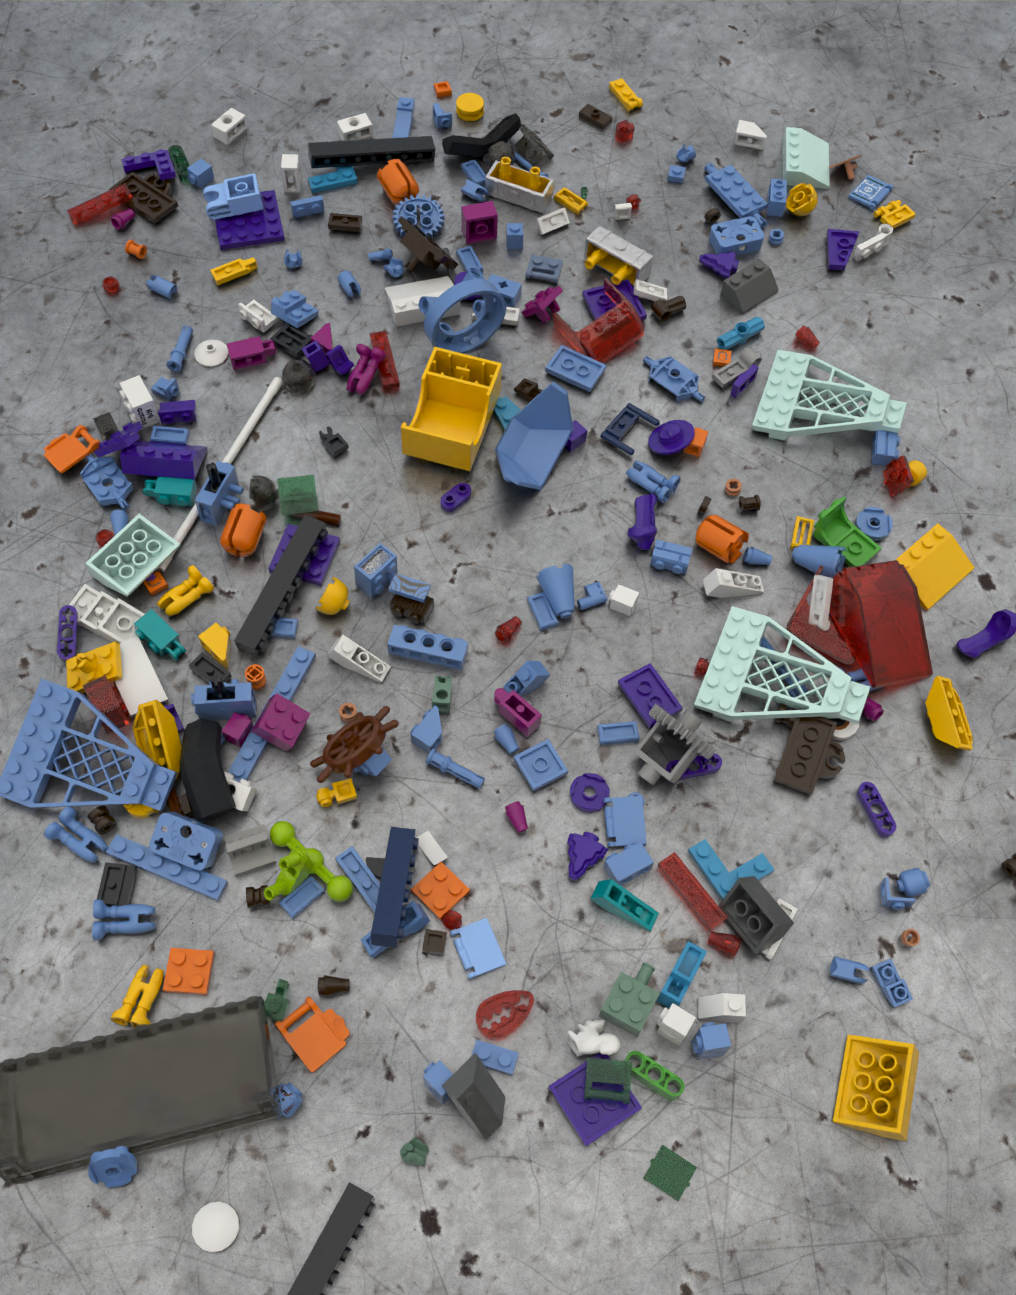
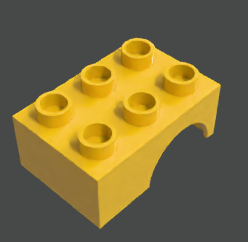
M434 347L421 378L419 401L412 422L409 426L403 422L401 426L402 454L471 471L501 392L502 363Z

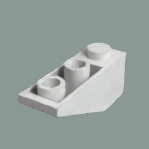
M715 568L703 579L707 596L727 598L764 593L761 578L756 575Z
M345 635L340 636L334 642L327 654V657L339 665L380 683L391 667Z

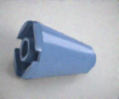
M799 545L798 548H794L792 558L800 566L817 575L833 578V583H836L837 580L834 578L836 575L840 576L846 557L842 553L846 551V548L842 546Z
M562 564L563 568H557L554 565L538 572L539 576L536 575L556 616H561L562 619L571 617V613L575 611L573 567L570 564Z

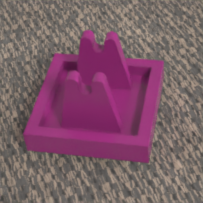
M551 286L545 291L541 290L535 295L536 298L534 300H530L524 305L526 308L521 312L522 315L528 317L536 314L543 323L548 322L550 317L545 308L548 307L554 314L559 312L561 309L555 298L563 290L560 286L555 288Z

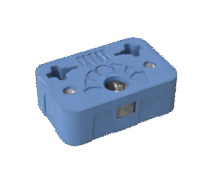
M751 216L714 224L711 227L709 242L716 255L719 253L735 252L738 256L759 251L764 239V233L757 220Z
M177 812L162 813L157 821L149 848L153 853L200 871L212 867L223 839V833L217 828ZM189 827H190V830L192 831V834H191V835H189V831H188V828H189Z

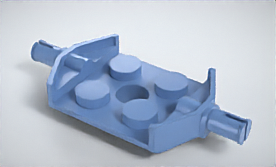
M648 356L643 359V362L651 368L648 381L650 382L652 378L676 395L677 402L691 397L696 398L700 402L704 401L706 396L699 393L697 388L700 376L671 356L659 360L656 359L655 361ZM675 373H676V374H678L679 376H678V377H674V376H672L671 374H675Z
M90 453L86 456L89 461L88 464L80 472L82 479L102 506L117 504L121 506L122 510L126 511V508L128 510L130 506L125 499L133 491L132 483L122 473L115 463L113 456L95 458ZM107 482L113 483L111 486H104Z

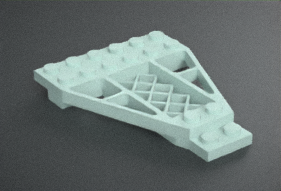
M777 350L752 424V430L769 433V438L785 441L787 437L856 429L868 431L884 430L899 433L907 402L890 400V394L812 355ZM810 365L830 373L829 380L822 381L806 378ZM834 376L852 385L834 383L832 381ZM811 392L813 396L807 398L805 394ZM828 395L830 399L824 400L822 397ZM843 398H846L847 402L843 404L839 401ZM818 400L820 403L814 406L812 402ZM863 401L865 404L859 407L857 403ZM835 403L837 406L831 409L829 405ZM852 405L854 410L848 411L846 408ZM793 417L816 421L815 426L790 429ZM820 422L829 423L827 425H819Z
M732 606L694 703V708L713 713V717L729 722L746 719L821 716L825 718H840L858 724L870 686L851 681L849 675L770 617ZM767 626L772 627L789 640L784 653L760 647ZM792 644H795L820 664L790 656L789 652ZM765 660L769 667L759 670L757 663ZM770 660L778 663L772 665ZM753 666L756 673L749 675ZM784 666L787 673L778 676L775 669ZM789 666L795 667L796 669L791 671ZM772 671L775 678L766 682L763 674ZM803 671L806 679L797 682L794 675ZM808 672L815 673V675L810 676ZM760 677L762 684L754 686L750 680ZM790 677L794 684L785 687L781 680ZM822 677L825 684L816 687L813 680ZM778 682L781 690L771 691L769 686ZM809 682L813 690L804 693L800 686ZM797 688L800 695L795 698L790 697L788 691ZM826 689L824 697L822 698L820 691ZM742 693L768 700L764 712L736 713ZM816 694L819 701L814 704L810 703L807 697ZM772 701L792 708L802 709L768 711Z

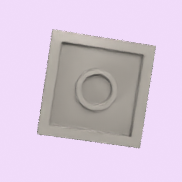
M264 824L224 837L226 850L236 877L276 864Z

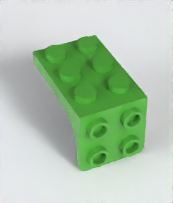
M843 496L839 500L835 499L829 509H824L818 515L819 520L814 525L815 530L812 536L824 546L845 547L846 551L842 553V555L846 556L844 563L855 572H858L882 548L851 523L844 510L847 498Z

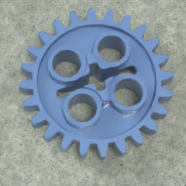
M419 194L416 195V198L410 195V199L404 197L405 202L400 200L399 205H395L396 210H393L392 216L393 224L396 227V232H400L401 237L406 232L401 229L402 225L398 222V219L402 216L417 225V207H420V229L427 236L433 239V234L438 236V231H442L445 220L444 210L441 209V204H437V200L431 201V196L425 199V194L422 198L419 197Z

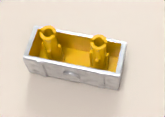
M509 157L501 158V162L496 160L485 178V188L489 191V195L532 211L544 213L553 198L554 180L540 175V168L532 167L530 171L510 165L511 159Z
M599 226L586 239L584 251L586 261L584 264L590 270L597 265L613 274L611 280L615 285H619L622 280H629L634 287L636 279L645 281L650 276L654 256L615 235L612 231Z

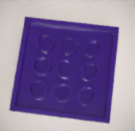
M275 190L260 192L263 204L262 210L215 219L220 250L285 240Z

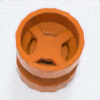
M256 664L247 667L245 670L247 683H252L253 690L263 689L267 683L264 669Z

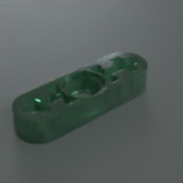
M173 145L168 149L172 164L179 179L188 182L187 168L190 164L182 147Z

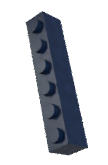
M391 827L371 930V945L397 948L399 939L403 940L404 926H401V923L406 921L407 908H404L405 903H409L410 890H407L408 885H412L413 872L410 871L411 867L415 868L416 855H413L414 850L418 851L419 838H416V829Z

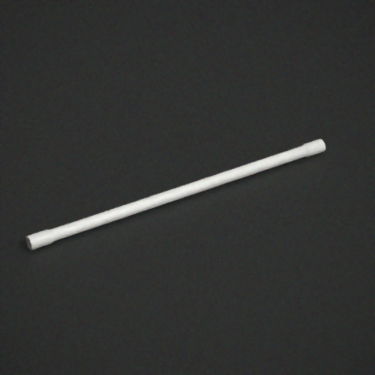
M274 377L265 395L224 457L223 463L232 464L267 406L281 388L283 381L280 378ZM196 503L173 538L180 544L199 516ZM175 552L156 570L162 573L165 572Z

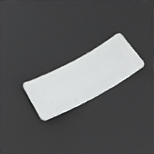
M429 831L416 837L419 838L420 848L433 865L448 858Z

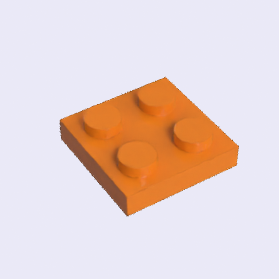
M440 862L411 889V893L441 921L470 893V889Z
M170 948L163 992L207 996L215 955L214 951Z

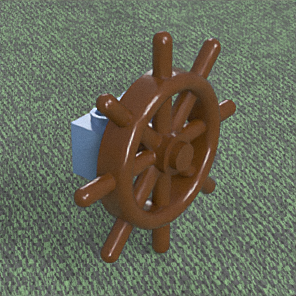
M384 706L375 716H364L362 712H358L354 720L344 725L335 734L327 735L328 743L323 750V755L310 762L313 768L324 763L327 766L317 777L319 783H323L332 773H344L346 778H350L354 771L376 777L392 759L381 745L385 739L386 732L399 725L397 720H392L384 725L381 723L390 712L388 706Z

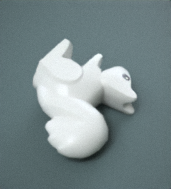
M587 1020L584 1026L578 1024L577 1026L580 1031H578L577 1035L572 1031L567 1032L570 1038L568 1044L577 1057L597 1053L612 1055L619 1051L621 1043L616 1035L610 1033L599 1035L606 1029L603 1026L605 1020Z

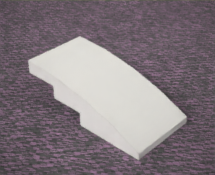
M86 584L83 585L69 604L77 610L78 625L107 640L118 643L136 637L134 623L144 615V613L119 598L116 600L103 591L98 592ZM67 610V613L63 615L70 619V616L74 614L71 613V610Z
M136 636L119 643L122 679L115 681L131 717L136 716L139 704L158 700L161 704L169 701L139 637Z

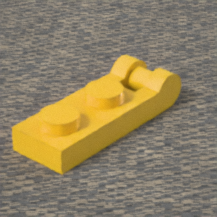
M623 78L609 82L610 90L627 111L643 106L642 99L636 96Z

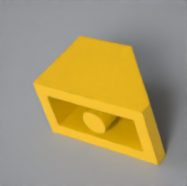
M215 623L201 633L198 638L201 646L224 669H227L229 667L231 650L230 632L226 627H220Z

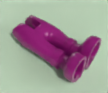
M358 344L356 351L360 355V359H358L357 365L349 376L346 390L349 392L356 390L357 394L363 395L378 369V364L384 361L386 353L379 348L374 347L371 350L364 344Z

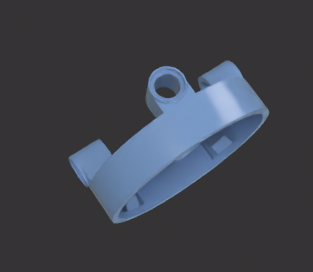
M470 267L462 282L452 286L439 297L422 296L419 300V309L425 315L424 332L433 347L464 354L478 348L496 333L504 320L506 303L494 284L485 280L483 273L479 269ZM476 294L484 298V300H476L474 302L473 311L477 319L465 329L454 332L448 324L440 322L445 313L461 300Z

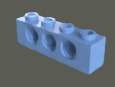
M405 625L393 626L387 644L389 654L463 670L468 653V642L461 638L454 639L443 634L428 633L422 629L415 630Z

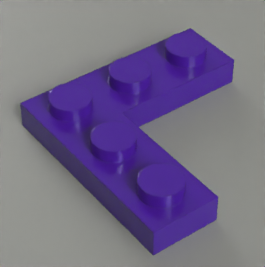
M160 149L153 153H142L139 156H127L121 159L125 172L156 166L160 180L176 177L168 150Z
M140 421L133 424L132 422L122 426L123 430L121 432L116 431L110 435L111 439L109 441L106 439L99 443V448L94 451L96 456L99 458L124 449L140 438L137 432L143 428Z

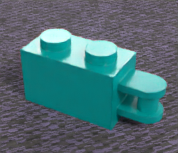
M158 476L157 480H145V488L142 493L145 496L156 497L157 503L194 506L197 493L195 479Z
M152 609L134 623V633L140 640L145 639L149 643L148 647L154 653L158 652L161 656L167 653L176 661L181 653L184 654L186 652L185 648L179 643V634Z

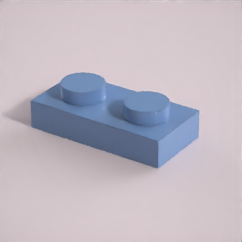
M322 195L290 202L293 218L324 212Z
M476 1040L472 1055L474 1053L478 1055L487 1069L510 1076L513 1075L519 1054L518 1052Z

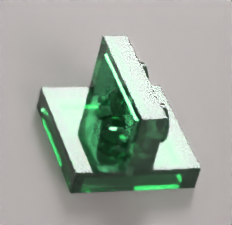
M314 475L277 479L282 516L319 512Z

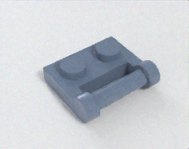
M531 255L525 278L548 280L558 284L563 260Z

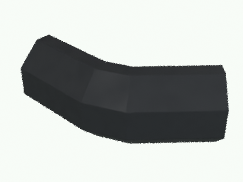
M516 113L506 116L484 138L456 135L443 138L442 146L444 153L448 155L481 157L496 152L522 128L520 117Z
M202 718L186 725L180 757L182 782L194 817L199 822L236 807L221 764L220 745L222 727L218 722Z

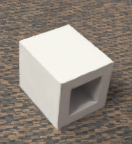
M618 584L616 590H612L608 598L611 601L610 609L631 616L637 603L639 592Z

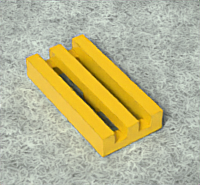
M565 187L554 195L555 201L577 215L580 214V211L584 210V207H588L587 201Z
M800 516L796 517L790 549L804 545L802 543L806 523H810L806 545H810L815 520ZM801 521L802 527L799 542L796 543L799 522Z

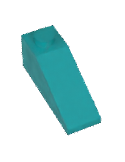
M612 879L598 881L590 900L606 911L647 931L652 930L659 912Z

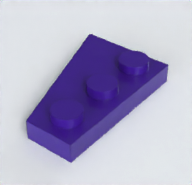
M827 230L828 269L845 270L860 231Z

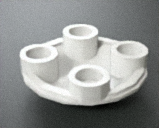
M212 1202L202 1207L195 1215L192 1224V1236L196 1244L203 1250L212 1253L229 1247L236 1239L240 1230L239 1218L235 1210L223 1202Z

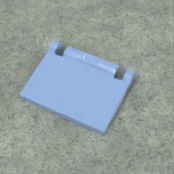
M487 918L450 931L451 937L458 934L461 936V938H457L453 942L465 971L472 968L475 970V972L467 975L469 980L506 965Z

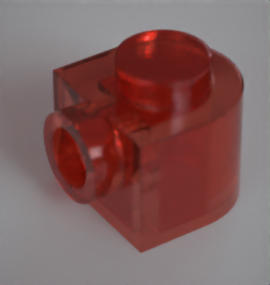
M627 120L618 122L615 130L616 140L625 142L633 139L635 131L633 123H629Z

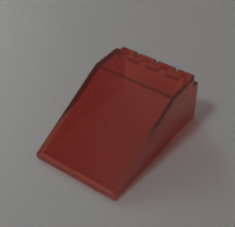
M897 560L848 567L843 568L842 572L838 571L833 577L829 612L871 686L877 688L930 677L933 674L918 590L904 565H900Z

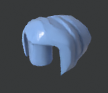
M685 144L682 145V148L676 154V158L683 163L696 157L693 146H688L686 150Z
M286 250L284 263L290 269H295L301 265L302 256L300 250L296 254H290L289 250Z
M391 257L389 265H385L383 269L396 278L403 274L404 264L401 259Z

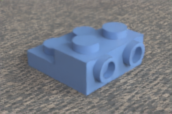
M295 290L285 291L281 297H274L271 301V314L296 328L314 319L319 313L318 309L306 303V296Z

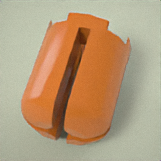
M400 159L387 161L389 164L382 170L379 169L377 179L394 205H399L400 200L405 202L404 197L410 199V195L416 198V195L419 193V186L406 165Z
M236 504L231 509L220 537V544L223 549L237 557H250L255 553L267 521V517L262 511L259 514L250 509L251 505Z
M709 515L697 528L695 541L699 547L724 562L734 563L742 554L739 551L743 543H748L749 533L718 515Z

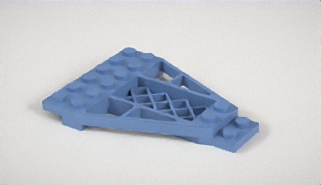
M41 679L0 777V796L30 808L143 804L163 811L178 772L159 766L152 758L148 757L92 704L83 693ZM81 701L97 715L92 731L88 735L70 728ZM102 722L106 723L125 741L129 748L125 749L99 739L97 735ZM80 737L90 741L82 745ZM75 738L78 747L69 751L66 742ZM98 744L107 746L109 748L100 751ZM93 745L96 754L87 757L84 748ZM63 747L65 753L59 756ZM116 750L123 752L127 755L119 758ZM80 751L83 760L75 764L71 755ZM111 751L114 761L105 764L102 755ZM67 757L70 766L62 770L58 761ZM98 758L102 767L92 770L89 761ZM130 758L132 767L124 771L121 762ZM85 764L88 773L80 777L77 767ZM117 765L120 774L111 777L108 768ZM72 770L75 778L67 776L64 773ZM104 771L107 780L98 784L95 774ZM51 775L69 782V788L63 802L40 803ZM90 777L93 785L83 782L82 780ZM122 777L124 787L116 791L113 781ZM109 784L112 792L102 789L100 787ZM77 786H82L108 796L106 801L71 802Z

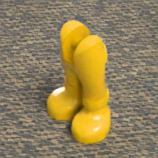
M194 565L188 567L189 578L169 590L157 602L161 609H165L168 617L179 614L191 603L198 600L202 594H209L214 590L211 582L205 576L202 577Z
M143 964L128 988L127 994L122 1001L123 1006L112 1013L110 1020L121 1026H128L130 1022L133 1028L142 1032H149L152 1025L147 1018V1013L150 1011L151 1005L160 990L164 970L156 968L149 984H147L145 981L149 973V966ZM143 992L141 1000L137 1005V1009L131 1018L132 1009L135 1007L136 1001L140 993Z

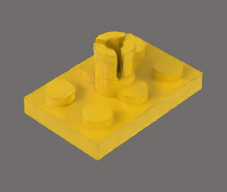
M115 641L86 653H79L77 656L66 660L67 688L84 693L122 679L120 644Z

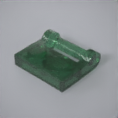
M587 1057L584 1100L595 1098L623 1101V1104H630L632 1062ZM592 1083L624 1085V1091L592 1089Z

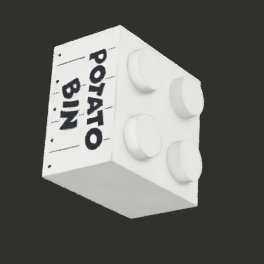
M140 375L119 383L122 389L119 393L122 400L125 401L123 405L126 411L130 413L133 423L140 421L143 426L142 429L160 422L153 399Z

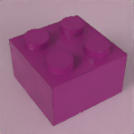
M493 201L461 206V231L466 244L497 239L498 214Z
M276 693L268 700L251 732L286 752L295 744L311 713Z

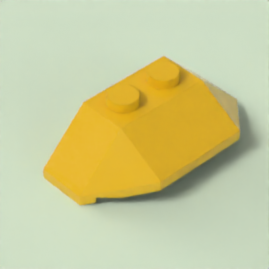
M937 676L933 681L925 702L927 715L933 727V734L937 739L951 746L970 751L973 749V736L963 704L957 691L952 687L951 679Z
M158 700L139 704L132 727L137 746L159 766L179 773L182 746L174 716Z

